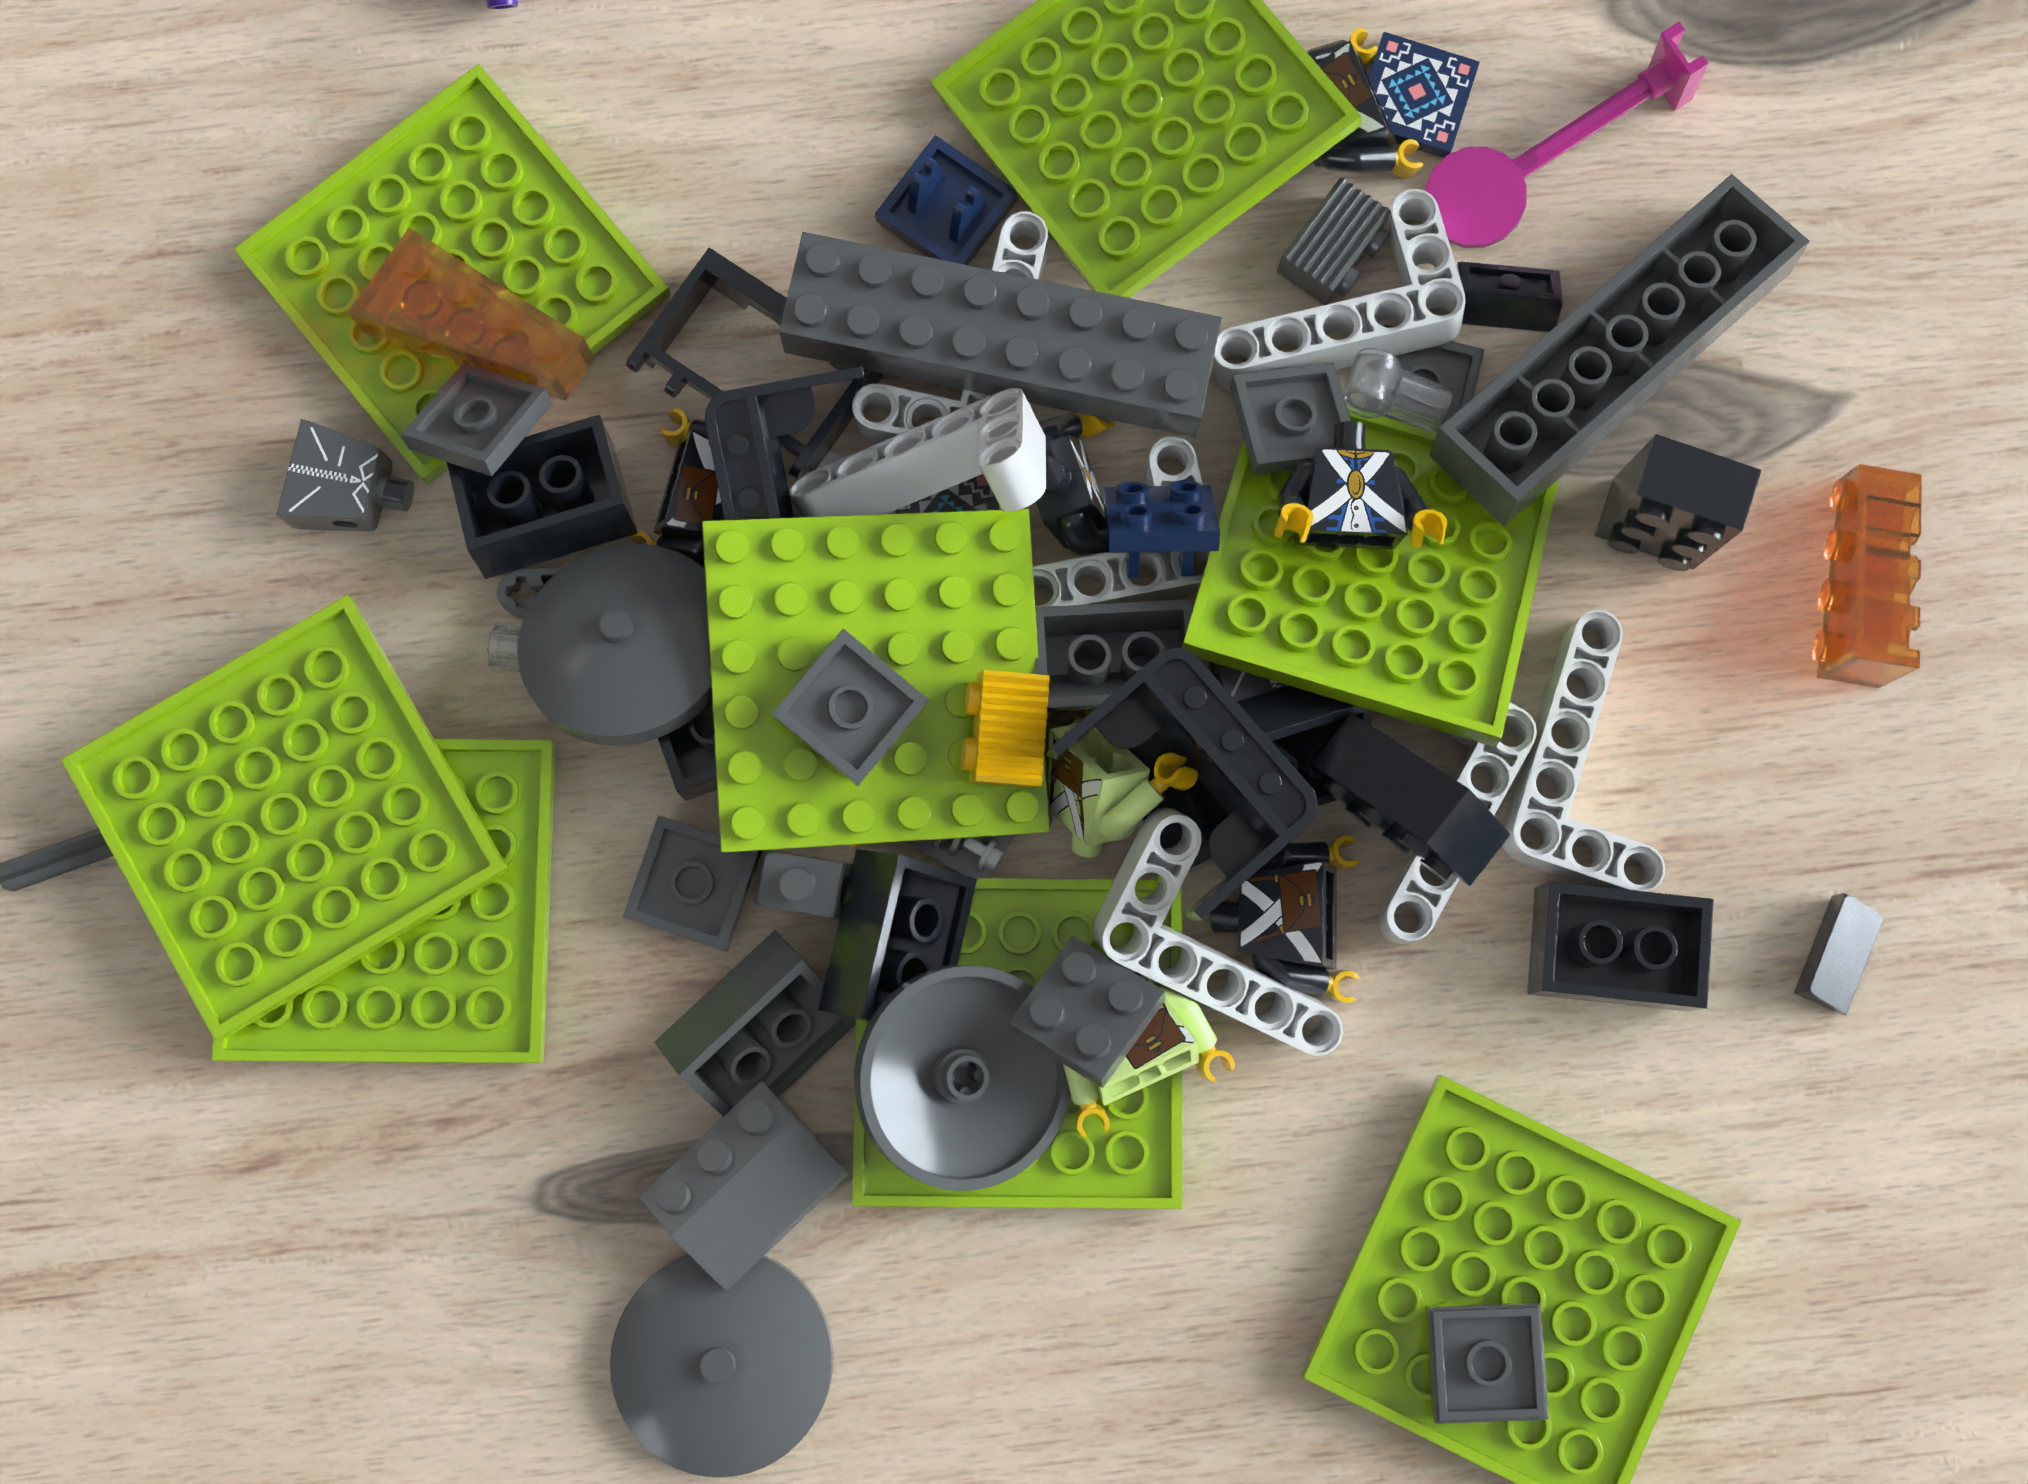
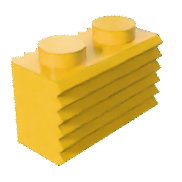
M982 670L977 673L976 682L967 683L965 714L974 715L972 737L963 738L961 770L970 771L969 783L1027 788L1042 786L1049 675Z

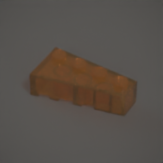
M408 228L347 312L366 335L381 340L386 338L404 344L408 349L423 354L428 352L452 360L459 366L465 363L547 388L550 396L566 401L595 360L583 337L411 228Z
M1858 464L1835 482L1830 499L1831 509L1836 510L1834 529L1827 536L1824 549L1825 559L1830 560L1828 579L1821 586L1818 599L1819 609L1824 611L1822 630H1819L1815 637L1812 650L1813 660L1818 661L1816 678L1880 688L1920 668V650L1909 649V637L1911 630L1917 631L1920 627V607L1910 605V594L1915 584L1921 578V560L1918 559L1917 555L1910 554V546L1915 545L1921 535L1922 474Z

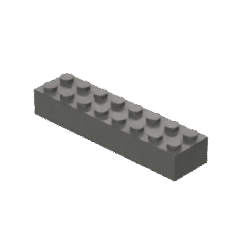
M1731 174L1440 426L1429 456L1505 527L1792 272L1810 241Z
M802 232L779 334L784 353L851 367L863 366L865 370L987 395H993L1009 388H1020L1028 403L1196 437L1202 417L1222 317Z

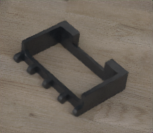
M710 247L638 343L626 362V367L635 373L644 364L651 368H654L657 364L671 373L672 376L667 382L664 392L673 398L678 396L686 384L710 400L720 392H723L665 353L711 288L744 309L748 305L752 306L781 325L787 298ZM829 362V365L837 370L854 368ZM863 369V378L852 379L850 385L807 445H804L791 435L778 436L780 446L797 457L789 470V475L799 480L806 471L812 472L817 469L853 419L852 406L856 393L866 385L878 384L883 377V373Z

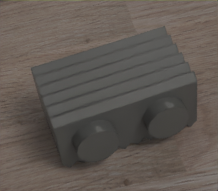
M1340 177L1281 256L1276 272L1324 305L1329 304L1336 293L1344 298L1362 273L1355 268L1365 254L1374 258L1388 239L1391 232L1385 229V225L1391 211L1388 207L1382 206L1379 201H1374L1371 195H1366L1363 190L1357 189L1354 184L1348 183L1345 178Z

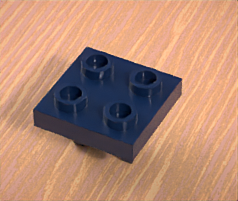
M935 135L875 212V219L880 225L927 257L969 265L1017 202L1018 196L1011 186Z
M1191 480L1176 481L1170 486H1147L1142 482L1126 481L1118 484L1116 487H1104V513L1109 553H1126L1128 578H1139L1140 552H1180L1181 576L1192 577L1194 551H1219L1220 528L1210 485H1201Z

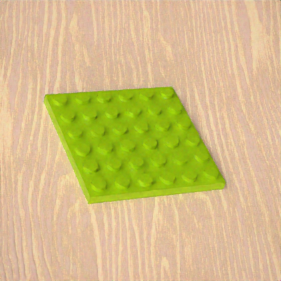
M1037 0L930 80L932 88L1007 184L1017 193V196L1027 209L1044 220L1050 238L1092 291L1131 298L1361 126V115L1263 0Z
M479 63L234 248L239 257L427 485L448 469L447 462L409 450L401 434L463 363L541 386L549 391L671 295L669 287Z
M1347 406L1351 421L1361 422L1365 425L1366 449L1391 451L1394 455L1396 466L1405 471L1429 510L1439 511L1446 517L1447 526L1443 545H1438L1435 538L1424 535L1422 547L1413 548L1410 544L1411 531L1408 529V534L1395 550L1294 545L1295 531L1284 529L1281 538L1274 536V530L1279 519L1278 493L1293 471L1254 475L1243 438L1218 523L1220 528L1219 551H1210L1182 648L1191 651L1198 658L1496 747L1503 735L1559 479L1504 527L1429 456L1437 432Z
M1029 509L1011 512L984 510L703 521L721 853L1049 832L1045 753L1042 786L1036 788L969 783L970 771L961 770L963 738L972 737L974 715L965 714L967 683L976 682L977 673L982 670L1036 674L1038 642ZM843 628L929 699L859 786H855L770 716Z
M348 594L61 759L214 1040L222 1041L509 871L354 599Z
M434 739L509 871L226 1039L220 1041L213 1038L211 1061L544 1064L556 742L553 740Z
M975 878L977 882L958 965H977L1001 970L1021 979L1034 988L1072 936L1107 956L1093 938L1092 928L1094 920L1115 879ZM1138 879L1135 884L1136 897L1142 898L1151 895L1157 888L1158 880ZM1181 887L1162 923L1182 933ZM1124 922L1115 926L1110 934V945L1123 946L1128 943L1133 935V924ZM1169 946L1163 950L1158 960L1159 968L1169 969L1178 963L1181 956L1180 946ZM1127 968L1128 970L1132 971L1133 973L1137 974L1138 976L1142 975V974H1140V973H1138V972H1136V971H1133V970ZM1152 980L1156 986L1163 985L1157 981ZM856 1020L855 1062L860 1041L868 1025V1022ZM1182 1070L1105 1106L1099 1095L1096 1104L1105 1110L1109 1118L1110 1127L1105 1133L1102 1117L1097 1114H1089L1082 1123L1087 1138L1081 1136L1077 1130L1075 1116L1080 1106L1074 1104L1072 1097H1070L1068 1109L1060 1129L1048 1148L1033 1164L1001 1184L971 1191L945 1190L933 1187L908 1176L892 1165L870 1140L859 1116L854 1090L852 1206L1183 1209Z
M1436 1075L1301 1376L1516 1484H1630L1741 1220L1445 1076ZM1532 1302L1541 1304L1549 1419L1442 1424L1433 1422L1426 1307Z

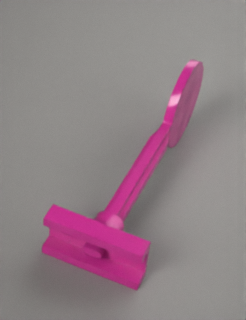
M1677 22L1661 33L1648 68L1638 74L1636 81L1517 158L1510 159L1506 154L1489 147H1465L1448 154L1437 164L1427 181L1425 191L1431 194L1438 204L1449 242L1463 248H1485L1504 240L1518 226L1527 205V185L1524 179L1649 98L1655 100L1663 94L1675 111L1690 102L1709 63L1703 55L1689 63L1681 53L1678 46L1685 31L1682 24Z

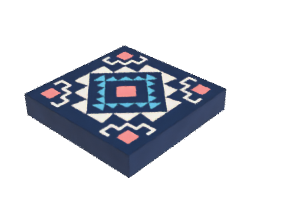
M1383 32L1369 77L1397 141L1396 143L1401 145L1404 141L1413 139L1418 142L1419 148L1417 150L1442 158L1451 154L1480 61Z

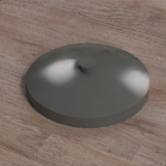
M625 544L600 549L587 554L555 574L541 588L529 606L521 625L517 646L518 666L523 684L541 713L560 730L586 742L611 746L639 744L657 739L677 730L697 716L712 700L705 569L691 558L665 547L647 544Z
M977 965L943 966L919 974L902 984L887 997L874 1013L864 1031L856 1055L854 1069L855 1100L859 1116L870 1140L878 1151L897 1169L920 1182L945 1190L971 1191L1001 1184L1026 1170L1044 1153L1053 1141L1062 1125L1071 1097L1063 1063L1012 1032L1009 1026V1021L1033 990L1029 984L1009 973Z
M686 1255L654 1273L635 1292L625 1307L614 1333L611 1347L610 1375L613 1394L620 1414L631 1433L644 1448L662 1462L678 1470L704 1477L721 1478L748 1474L776 1462L789 1453L813 1426L825 1404L831 1385L834 1360L833 1343L826 1316L818 1300L802 1279L780 1262L764 1255L727 1291L690 1255Z

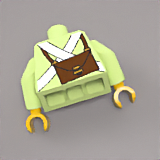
M1094 709L1084 710L1086 715L1083 717V719L1088 714H1090ZM1077 717L1071 725L1050 729L1049 749L1083 719ZM1096 728L1091 730L1056 762L1053 763L1048 758V789L1051 812L1073 833L1071 842L1072 852L1086 858L1099 856L1102 853L1103 843L1129 837L1134 832L1135 826L1164 799L1162 793L1169 786L1179 790H1187L1195 784L1198 778L1197 770L1186 766L1181 767L1187 761L1186 757L1174 753H1166L1158 757L1154 766L1155 778L1149 781L1150 769L1128 749H1121L1111 745Z
M1140 975V977L1155 985L1150 978ZM1165 985L1156 986L1165 991V1002L1103 1089L1063 1064L1072 1101L1080 1106L1075 1116V1124L1081 1136L1087 1138L1082 1123L1089 1114H1097L1102 1117L1105 1133L1110 1127L1109 1118L1105 1110L1096 1104L1099 1095L1105 1106L1196 1064L1197 1072L1203 1079L1215 1083L1216 1079L1209 1070V1064L1217 1056H1219L1222 1065L1227 1071H1233L1235 1066L1233 1057L1229 1053L1215 1048L1214 1044L1217 1038L1197 1002Z

